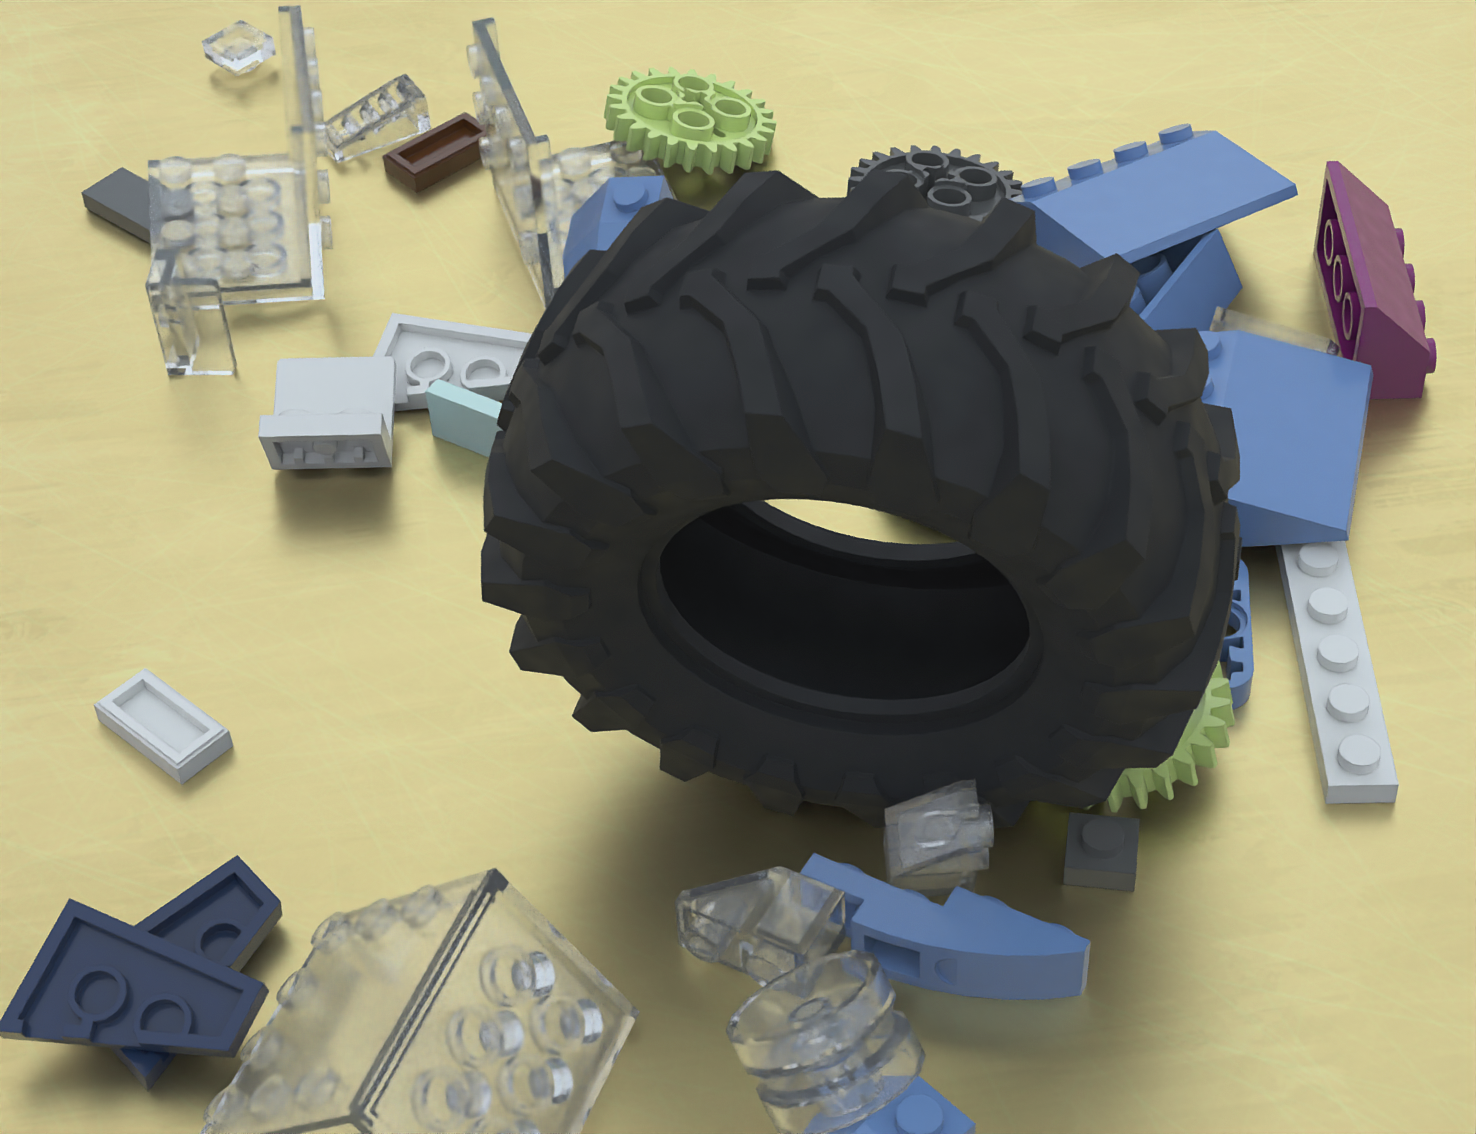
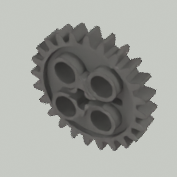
M911 145L910 152L905 153L896 147H890L889 156L875 151L873 152L872 160L861 158L859 160V167L851 168L850 177H848L847 195L872 168L901 173L909 176L930 208L982 221L1003 197L1011 199L1021 195V185H1023V182L1013 180V171H998L999 162L997 161L981 163L980 154L971 155L966 158L961 156V151L957 148L948 154L942 153L941 149L935 145L930 150H921L916 145Z

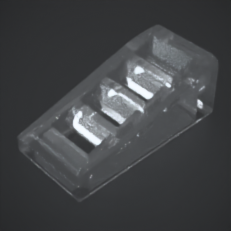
M407 74L400 75L315 127V137L336 163L348 160L430 130L431 124L427 99Z

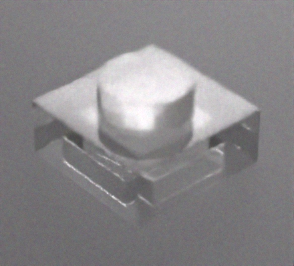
M243 20L233 23L202 41L205 58L236 76L253 70L258 64L276 55L273 37Z

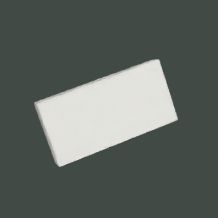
M146 668L94 704L100 722L181 785L233 747L228 729Z

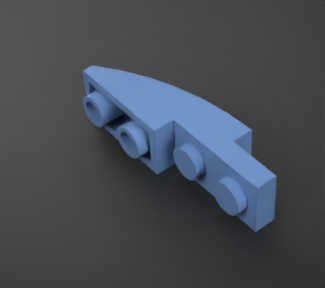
M816 853L812 854L800 872L801 917L851 938V965L891 980L928 990L968 997L1002 1000H1044L1081 996L1087 985L1090 940L1076 935L1063 925L1046 923L1012 909L997 898L981 896L956 886L944 906L930 901L926 896L917 891L900 889L866 875L854 865L837 863Z

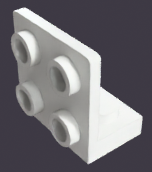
M391 356L283 358L278 360L273 415H260L258 434L272 470L392 467L396 387L395 359Z

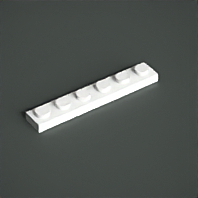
M1345 541L1275 545L1325 804L1395 803L1399 783Z

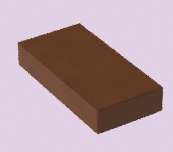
M464 112L383 155L384 168L391 176L415 193H418L500 149L499 137L497 132L467 112Z

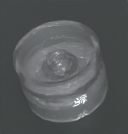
M851 950L832 953L803 963L764 985L749 996L732 1014L725 1031L746 1073L759 1077L756 1091L777 1133L827 1134L851 1126L881 1110L902 1094L922 1071L926 1054L903 1011L893 1009L896 994L874 953Z

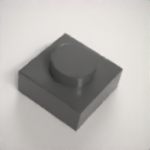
M1069 812L1063 885L1134 892L1140 819Z

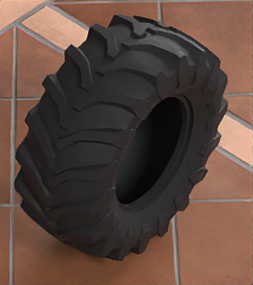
M873 168L847 197L819 198L778 170L744 173L711 211L668 197L641 207L607 251L590 249L572 267L551 299L524 348L504 396L496 423L502 430L496 433L485 471L483 518L484 532L487 535L481 550L482 601L521 614L515 624L509 653L520 670L563 676L581 694L572 714L575 720L590 732L629 731L638 738L660 749V770L684 782L710 772L747 785L762 806L770 810L793 816L802 802L808 801L843 807L871 826L882 829L906 831L919 813H942L984 829L1014 827L1031 800L1076 808H1085L1106 801L1125 768H1157L1174 754L1194 709L1198 708L1220 658L1231 613L1234 581L1238 580L1242 547V538L1239 536L1240 521L1237 507L1228 504V490L1240 481V453L1232 409L1206 404L1201 400L1209 376L1208 349L1197 328L1153 330L1129 307L1140 275L1139 271L1118 253L1079 268L1069 260L1037 245L1035 211L1003 197L982 221H978L967 216L930 208L908 175ZM806 499L861 506L917 522L943 533L958 542L903 544L858 538L810 524L779 510L764 500Z

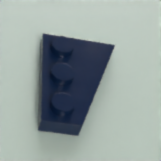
M236 855L134 926L240 972L283 915L281 901L247 864ZM111 1048L147 1091L152 1088L177 1055V1053Z
M69 898L1 1018L0 1036L3 1039L235 1058L269 990L263 982Z

